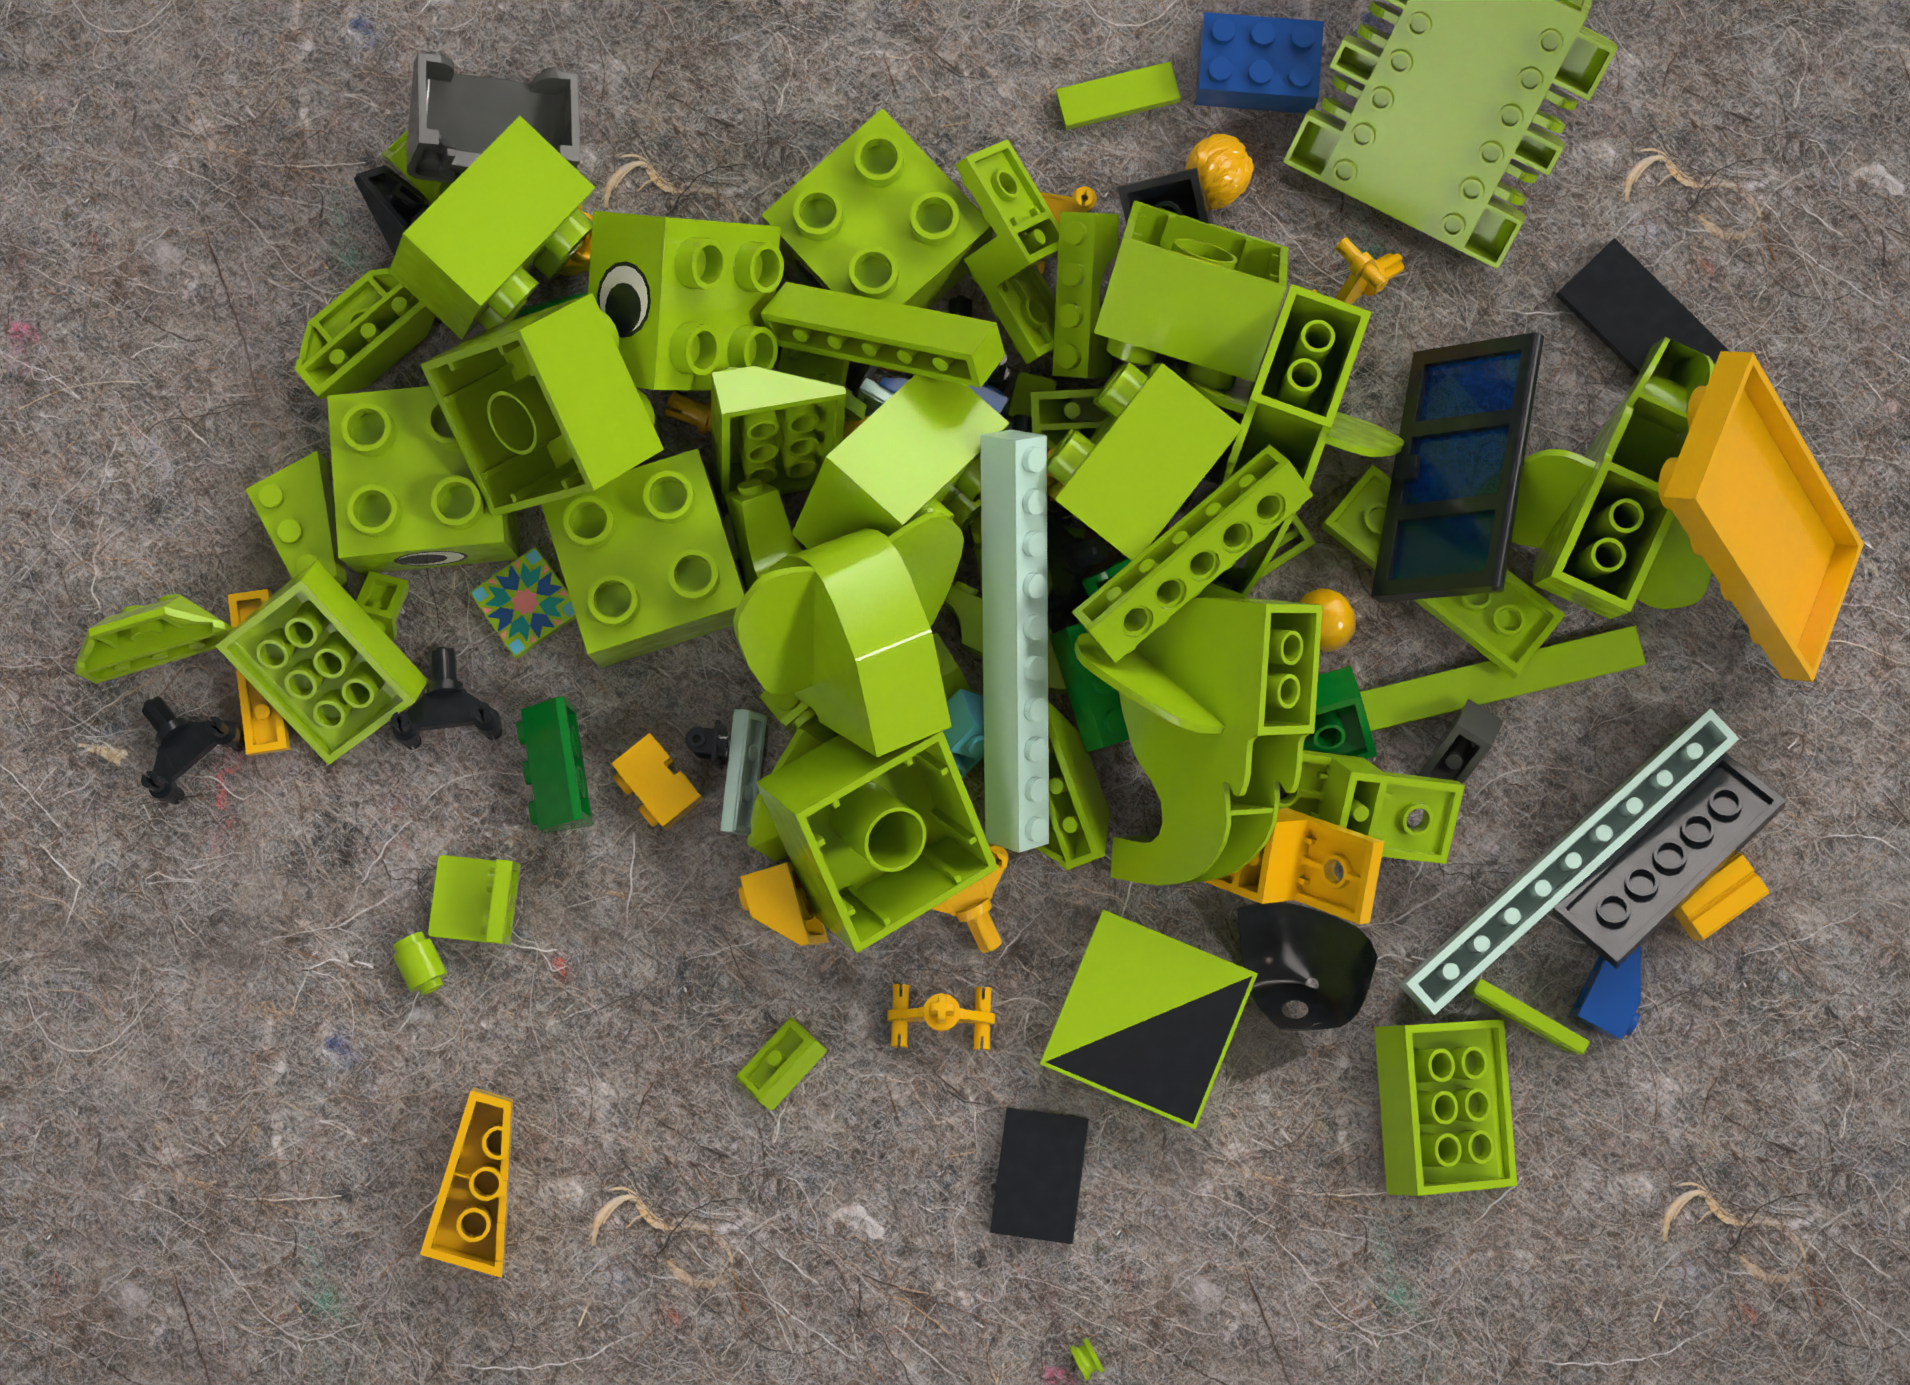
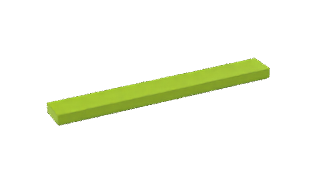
M1630 626L1539 648L1514 679L1490 660L1362 691L1360 694L1370 730L1374 732L1460 711L1468 699L1481 706L1646 665L1636 626Z

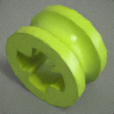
M1086 1337L1082 1339L1083 1343L1081 1346L1071 1345L1069 1349L1085 1380L1088 1381L1091 1379L1093 1372L1098 1371L1101 1374L1105 1370L1089 1339Z

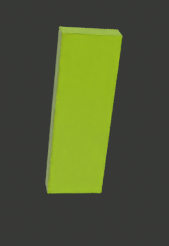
M1171 61L1056 89V98L1065 131L1180 103L1181 99Z
M1481 978L1474 979L1466 991L1469 996L1571 1055L1584 1054L1590 1044V1041Z

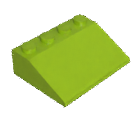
M756 366L743 368L729 367L722 371L712 372L711 465L721 505L727 504L725 493L737 490L738 484L752 479H759L777 488L779 494L812 489L825 457L843 441L846 406L845 387Z
M318 560L286 583L216 644L217 649L328 765L389 722L394 713L398 712L400 714L415 703L429 681Z
M1504 1019L1374 1027L1387 1195L1423 1196L1517 1186Z

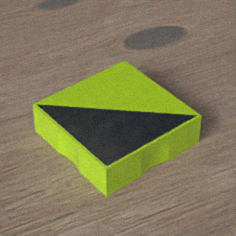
M1102 910L1040 1065L1192 1129H1196L1258 973L1116 914Z

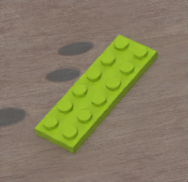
M1372 464L1325 520L1321 528L1375 570L1391 478ZM1407 491L1405 504L1422 503ZM1444 519L1402 523L1392 580L1486 571L1488 554ZM1508 569L1502 592L1414 600L1513 679L1521 672L1566 615Z

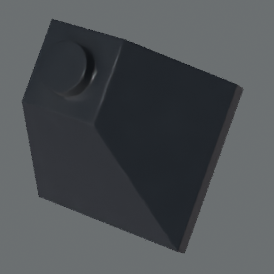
M1198 168L1118 186L1126 225L1134 200L1175 212L1178 215L1198 219L1204 223L1213 224L1209 201Z

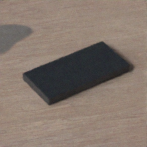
M1615 238L1556 294L1637 376L1650 348L1663 337L1672 339L1709 356L1714 364L1718 359L1720 351H1728Z

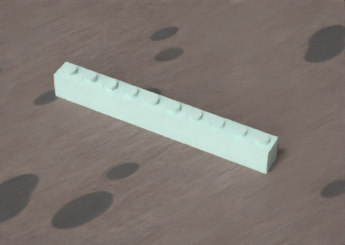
M1011 429L980 435L985 837L988 843L1020 853L1049 844L1047 435Z
M1711 708L1697 714L1398 985L1425 1015H1435L1735 744L1739 738Z

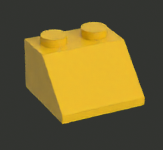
M791 862L740 876L742 886L738 889L739 898L744 910H749L752 918L800 946L820 945L829 942L825 926L815 917Z

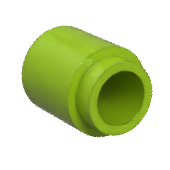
M422 931L411 934L392 946L396 953L393 959L410 993L419 991L421 996H425L444 986L442 979L448 975V972L430 938L426 939Z

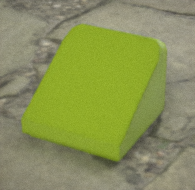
M1018 372L1008 416L1015 417L1016 414L1031 417L1030 392L1056 391L1057 381L1025 372Z

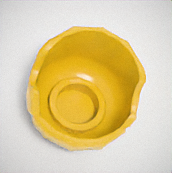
M1319 588L1304 594L1298 601L1299 603L1323 605L1320 650L1333 652L1347 645L1354 635L1356 627V615L1348 599L1339 592L1325 588Z

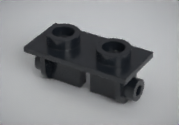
M715 720V729L702 727L690 729L685 736L686 746L697 757L711 759V762L718 769H723V761L729 758L731 736H729V731H727L722 722Z

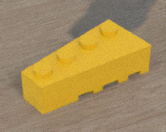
M475 1087L470 1091L420 1255L502 1278L505 1262L513 1098Z

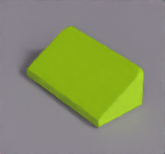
M790 1016L735 1078L762 1105L769 1110H774L825 1055L827 1049Z

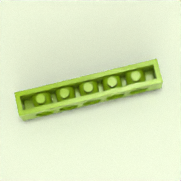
M1269 444L1072 611V613L1095 642L1116 663L1123 656L1132 652L1156 628L1165 624L1188 601L1197 597L1221 573L1230 569L1254 545L1263 541L1287 517L1296 513L1313 494L1291 462Z

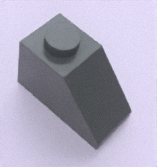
M1468 699L1447 727L1417 776L1455 780L1463 784L1492 747L1503 720Z

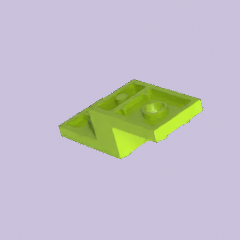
M1006 139L966 156L955 164L964 186L972 193L983 211L985 221L993 228L997 235L993 240L966 257L964 261L970 269L973 280L980 286L991 304L994 315L1001 321L1011 337L1015 350L1023 357L1026 364H1029L1051 352L1054 348L1056 298L1037 266L1058 253L1059 224L1011 143Z
M1303 750L1302 772L1298 788L1295 793H1289L1285 798L1280 799L1279 809L1289 808L1384 841L1382 857L1447 864L1465 785L1455 780L1383 772L1363 757ZM1415 809H1422L1423 818L1421 822L1415 827H1407L1408 815Z

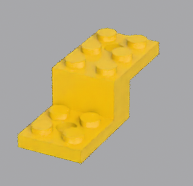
M1289 808L1278 809L1277 823L1269 841L1252 861L1226 877L1203 882L1261 904L1295 900L1359 925L1368 924L1372 914L1384 841ZM1337 861L1341 863L1344 871L1341 881H1339L1334 873Z

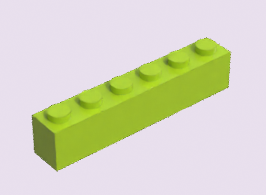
M785 282L760 313L765 327L769 328L775 335L777 346L978 388L984 385L1005 356L997 322Z

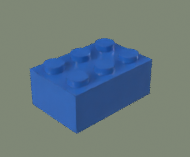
M1204 12L1200 29L1195 105L1304 114L1310 109H1315L1319 99L1324 21Z

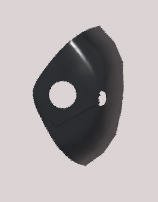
M1287 902L1255 903L1237 908L1243 966L1248 970L1258 973L1250 995L1272 1023L1281 1029L1290 1031L1322 1030L1341 1027L1358 1014L1368 993L1378 959L1371 940L1358 927L1330 914ZM1309 978H1314L1318 981L1319 987L1317 989L1309 987L1305 984ZM1300 1001L1307 1005L1308 1013L1302 1018L1292 1019L1283 1014L1282 1007L1287 1002Z

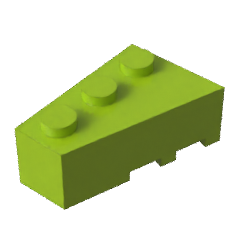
M315 451L245 489L292 579L318 560L341 586L348 584L345 563L338 558L335 503L329 473H331L329 461L320 452Z

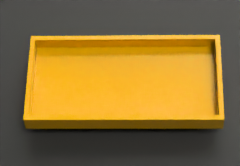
M1720 351L1707 386L1701 385L1696 387L1690 396L1687 409L1689 432L1679 457L1667 459L1661 469L1658 482L1659 498L1666 509L1672 510L1689 536L1693 552L1697 556L1703 557L1720 583L1724 599L1733 603L1749 627L1751 640L1754 644L1762 647L1781 678L1813 682L1864 543L1754 353Z

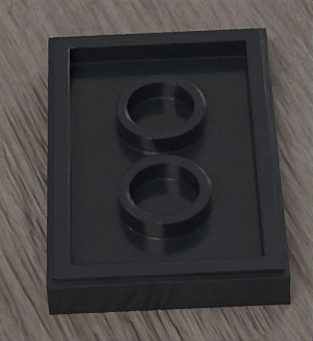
M1006 1107L990 1233L1073 1244L1088 1118Z

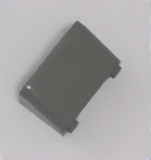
M436 51L417 53L413 65L406 153L407 173L417 179L453 183L519 115L570 164L577 168L580 163L578 74L565 72L557 67H549L537 74L531 83L454 73V62L447 58L445 54Z

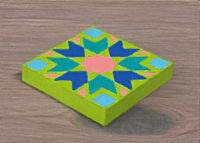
M536 546L469 592L516 659L576 619L567 589Z

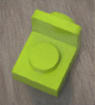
M369 571L356 600L358 605L392 641L395 640L397 635V617L409 592L408 580Z

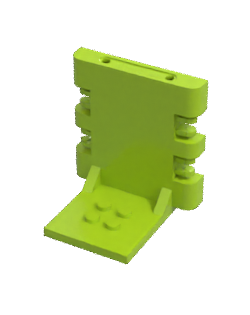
M1372 0L1368 8L1372 14L1394 24L1395 27L1391 35H1388L1372 25L1360 24L1357 33L1384 49L1354 36L1346 35L1343 38L1329 67L1348 77L1335 75L1332 83L1338 90L1357 98L1358 101L1354 109L1334 98L1324 97L1320 105L1324 110L1347 123L1322 111L1310 109L1306 113L1283 163L1498 270L1524 223L1525 215L1514 206L1492 196V194L1518 206H1523L1526 200L1525 195L1520 190L1500 182V179L1504 172L1523 182L1535 183L1539 175L1529 167L1549 176L1565 146V143L1559 137L1531 123H1536L1550 131L1561 134L1566 126L1558 117L1538 109L1543 99H1546L1562 109L1575 110L1578 104L1577 100L1552 87V83L1590 101L1618 46L1607 37L1583 26L1593 0H1385L1403 9L1402 12Z

